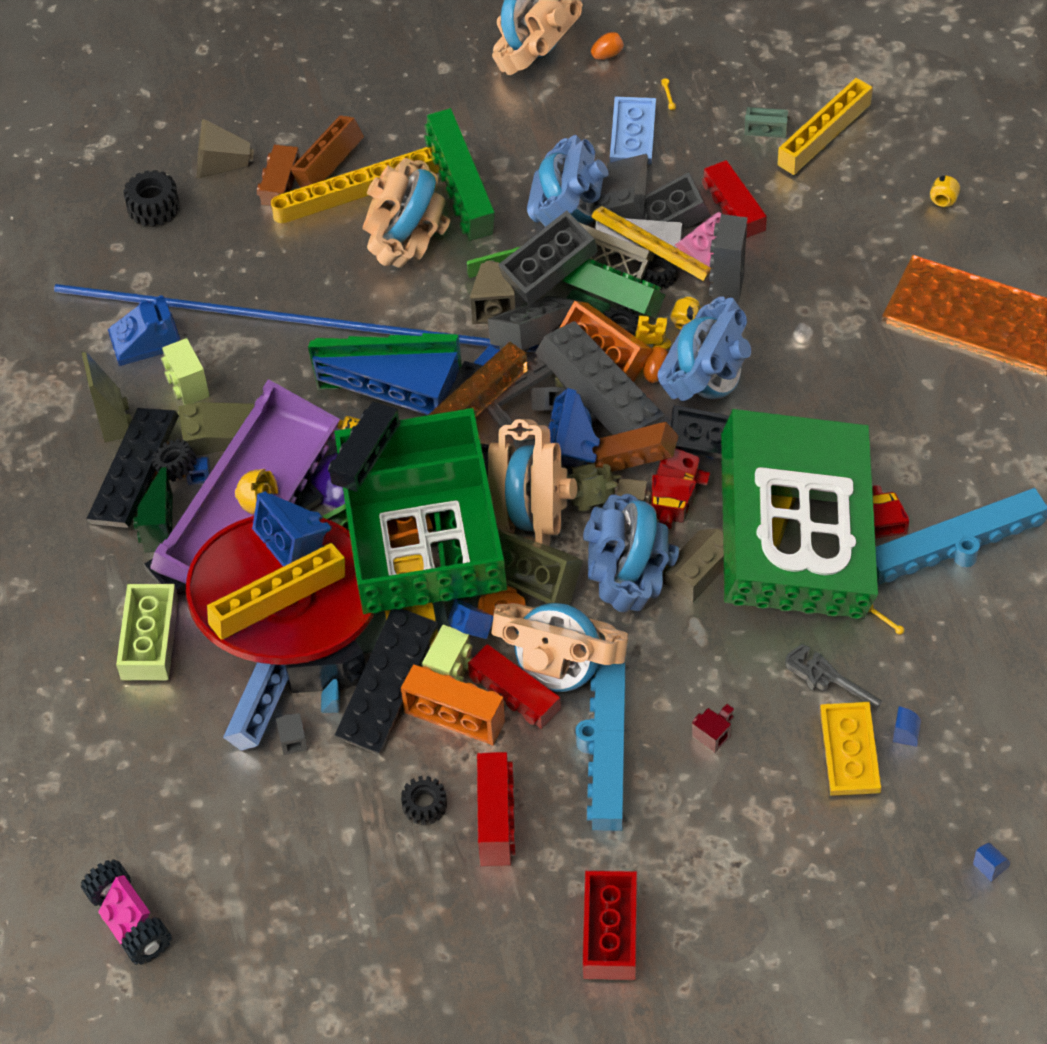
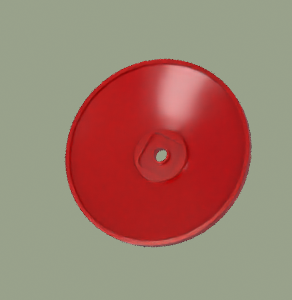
M254 516L239 520L218 531L204 543L190 564L186 579V598L188 609L196 626L216 646L245 660L264 664L286 665L323 658L344 648L356 639L374 616V613L363 614L350 532L343 526L325 518L319 521L322 523L327 522L331 526V531L324 535L322 546L332 543L344 556L345 577L223 640L219 638L208 624L207 605L283 566L267 548L266 543L264 544L252 529Z

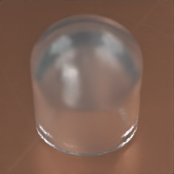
M799 323L791 334V338L794 343L805 345L814 332L807 325Z

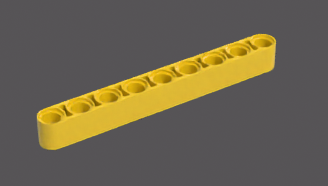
M425 147L277 195L271 200L273 218L277 223H287L369 196L367 191L374 178L380 179L382 172L387 166L395 169L404 158L414 162L417 160L424 161L428 165L429 170L435 174L440 169L438 164L434 165L431 147Z

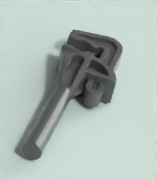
M801 644L786 656V668L806 680L807 685L812 690H815L816 687L823 691L827 690L829 682H832L865 702H870V705L877 709L882 704L881 699L840 675L823 655L817 651L814 653L813 659L809 660L807 666H805L803 662L809 655V646Z

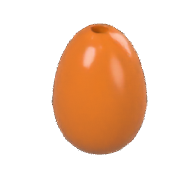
M616 32L606 33L593 44L591 54L597 60L615 57L622 51L624 47L623 41Z
M653 347L643 366L645 379L649 383L659 382L658 371L669 353L662 347Z

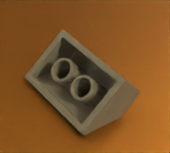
M720 529L699 530L679 551L674 566H665L662 571L663 583L691 602H694L724 570L723 531Z

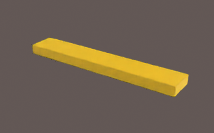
M600 206L593 212L591 218L702 281L710 276L711 267L607 208Z

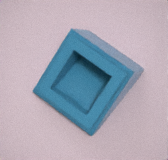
M333 679L322 691L321 713H339L340 689L337 679Z

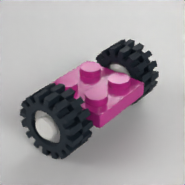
M112 859L111 862L106 860L103 865L99 863L97 865L98 868H92L90 870L91 873L84 876L85 879L81 882V889L94 906H101L98 911L101 918L108 925L132 963L142 965L145 961L147 963L151 962L153 957L156 959L159 957L158 954L160 952L163 953L165 951V947H169L172 935L160 918H148L150 911L131 886V877L120 861Z

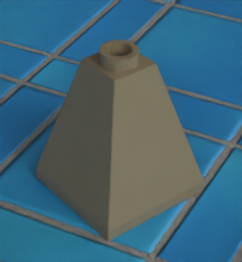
M202 119L196 178L208 177L247 167L248 162L253 161L254 149L250 148V142L208 120Z
M486 261L480 265L470 294L472 325L488 324L489 318L515 309L514 290L503 278L498 266L499 262Z

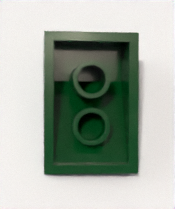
M166 467L160 469L138 505L137 516L133 519L138 543L143 545L145 553L155 552L160 543L162 544L165 539L167 540L173 531V492Z

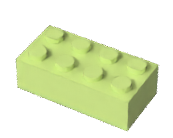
M127 584L116 663L121 680H169L179 602L175 584Z

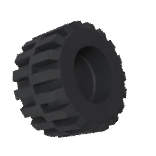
M147 170L142 174L137 173L136 177H131L129 182L125 184L123 193L130 218L134 219V222L137 224L141 222L143 226L147 224L150 226H155V224L162 225L165 221L169 222L172 220L171 217L176 216L180 208V201L176 183L170 175H166L163 171L159 173L158 170H153L152 172Z

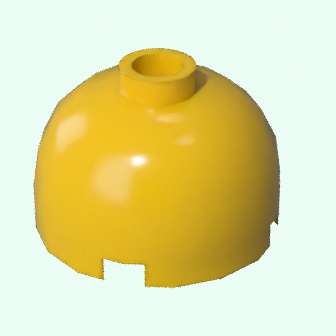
M255 469L247 472L240 478L237 484L235 497L242 509L249 514H255L257 494L265 491L273 495L278 493L276 479L273 473L265 471L266 469Z

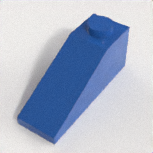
M454 599L448 617L450 626L462 633L487 639L493 622V615L460 599Z

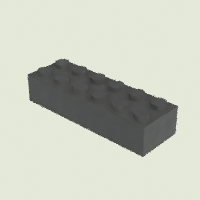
M575 321L544 336L535 354L568 388L577 390L576 393L580 395L583 404L612 435L661 422L665 414Z

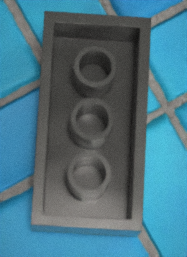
M566 210L498 264L503 278L531 305L597 253L598 249L595 239Z
M721 214L720 222L715 223L714 236L717 237L712 239L710 253H714L711 254L710 267L713 269L710 270L709 282H713L710 283L709 296H712V301L723 296L725 299L733 298L739 305L745 272L748 217Z

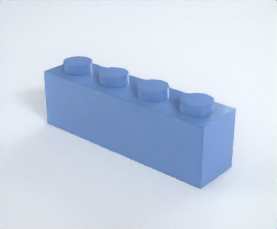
M257 662L223 736L225 740L240 751L259 745L288 680L285 665Z

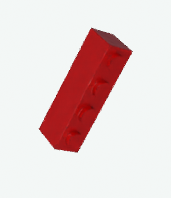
M725 160L704 168L702 184L712 194L715 204H719L723 215L748 217L746 238L766 231V214L728 161Z
M485 645L468 662L471 680L476 684L483 685L488 691H494L502 696L508 708L522 714L529 724H535L543 729L561 710V700L558 695L490 645Z

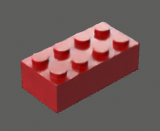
M507 752L477 753L480 867L511 866V856L516 855L513 761L508 762Z
M585 871L583 979H636L637 871Z

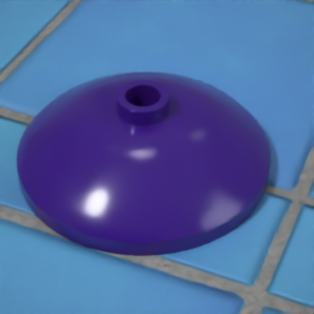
M333 453L321 459L313 475H310V482L323 495L324 501L321 504L332 509L345 504L343 487L332 484L330 473L328 472L330 462L333 459L335 460L338 453Z

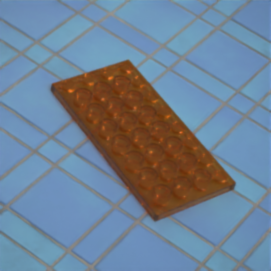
M912 255L882 315L881 322L1047 376L1046 297Z

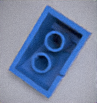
M163 295L157 296L153 302H149L147 299L140 301L136 308L108 329L119 366L162 355V347L180 341L172 313L169 311Z
M567 388L554 400L550 418L553 421L549 423L550 443H558L560 445L561 465L576 468L587 463H595L597 455L593 453L592 448L594 446L599 447L600 439L593 431L590 413L584 406L580 395L576 393L577 390Z
M266 491L257 494L252 529L263 543H266L267 548L283 567L324 547V545L322 546L323 538L327 532L331 531V526L327 522L322 523L319 521L323 518L319 512L309 511L278 496L268 494Z

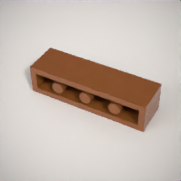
M340 115L290 168L300 188L324 181L364 138L354 117Z
M662 422L599 438V447L594 446L592 448L593 453L597 455L595 468H603V464H607L610 466L611 472L672 458L679 435L667 422Z

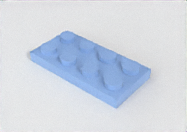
M615 97L610 163L647 154V164L652 165L656 98Z

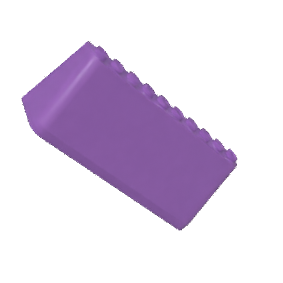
M268 379L262 389L264 390L263 394L256 400L254 408L168 539H165L162 544L160 543L154 552L150 569L186 584L190 564L204 543L226 526L254 516L244 511L235 497V490L240 478L251 470L266 469L265 471H271L278 486V493L274 495L294 504L297 500L295 494L297 491L302 492L308 482L305 478L308 474L313 475L319 464L316 462L319 456L323 458L327 453L329 440H335L334 431L340 430L337 428L340 419Z

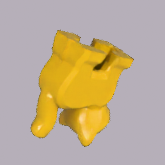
M639 316L635 337L646 345L653 344V347H662L666 350L671 348L672 342L666 337L667 318H658L656 325L648 323V316Z

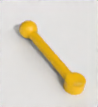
M664 78L661 80V85L665 87L669 101L668 108L673 111L676 109V104L672 101L668 87L669 79Z
M872 604L868 612H872L881 620H883L892 628H894L895 632L898 635L904 633L905 630L903 626L896 625L894 622L889 620L879 611L874 609V605Z

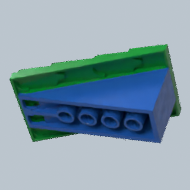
M423 333L422 336L390 335L388 337L349 336L348 339L316 338L311 340L308 345L317 390L347 389L426 415L439 414L462 366L458 334Z

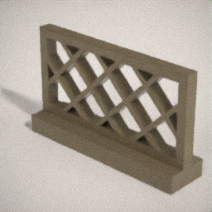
M580 223L595 239L596 245H601L604 252L603 255L596 258L592 256L590 259L599 261L606 258L608 266L614 269L625 265L629 275L642 281L650 261L652 262L655 253ZM616 252L620 253L623 262L612 266L609 256ZM635 260L642 262L640 270L632 274L628 263Z

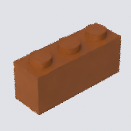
M274 144L272 152L268 153L267 167L263 168L262 182L257 186V195L260 196L261 205L271 206V200L275 196L292 190L295 177L290 168L300 159L298 147Z

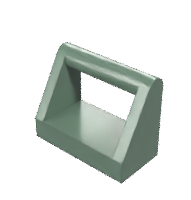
M747 107L744 135L786 138L788 110Z

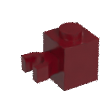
M726 704L719 714L710 708H707L703 714L699 713L692 721V737L716 753L731 737L730 722L734 719L732 713L735 709Z

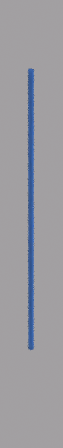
M55 284L54 287L55 293L140 303V301L146 299L149 302H153L156 299V296ZM165 298L168 307L388 335L422 336L423 333L450 334ZM459 335L460 344L483 347L490 345L500 349V346L490 344V338ZM539 345L530 347L526 352L535 353Z

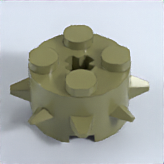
M595 463L572 469L573 474H567V478H574L577 482V495L575 499H570L574 506H578L580 511L590 510L593 505H604L610 495H616L615 487L618 486V483L615 480L621 478V475H612L609 465L603 464V468H595Z

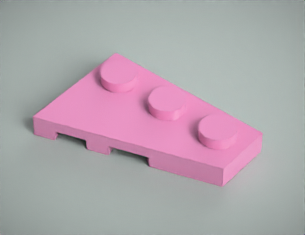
M717 212L677 242L675 246L710 267L711 254H714L710 253L712 239L717 237L714 236L715 223L720 222L721 213Z

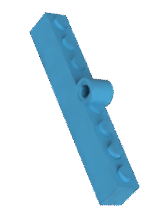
M1032 488L876 546L877 584L892 582L900 576L913 574L927 566H935L940 561L948 558L954 559L955 563L961 567H971L977 561L981 546L991 542L996 543L1004 537L1020 534L1023 530L1039 527L1046 522L1047 505L1037 490Z
M625 662L622 664L598 665L596 677H591V691H595V697H590V712H595L594 719L583 720L576 726L577 748L583 753L593 755V762H588V777H593V783H588V799H592V806H587V821H592V830L622 831Z

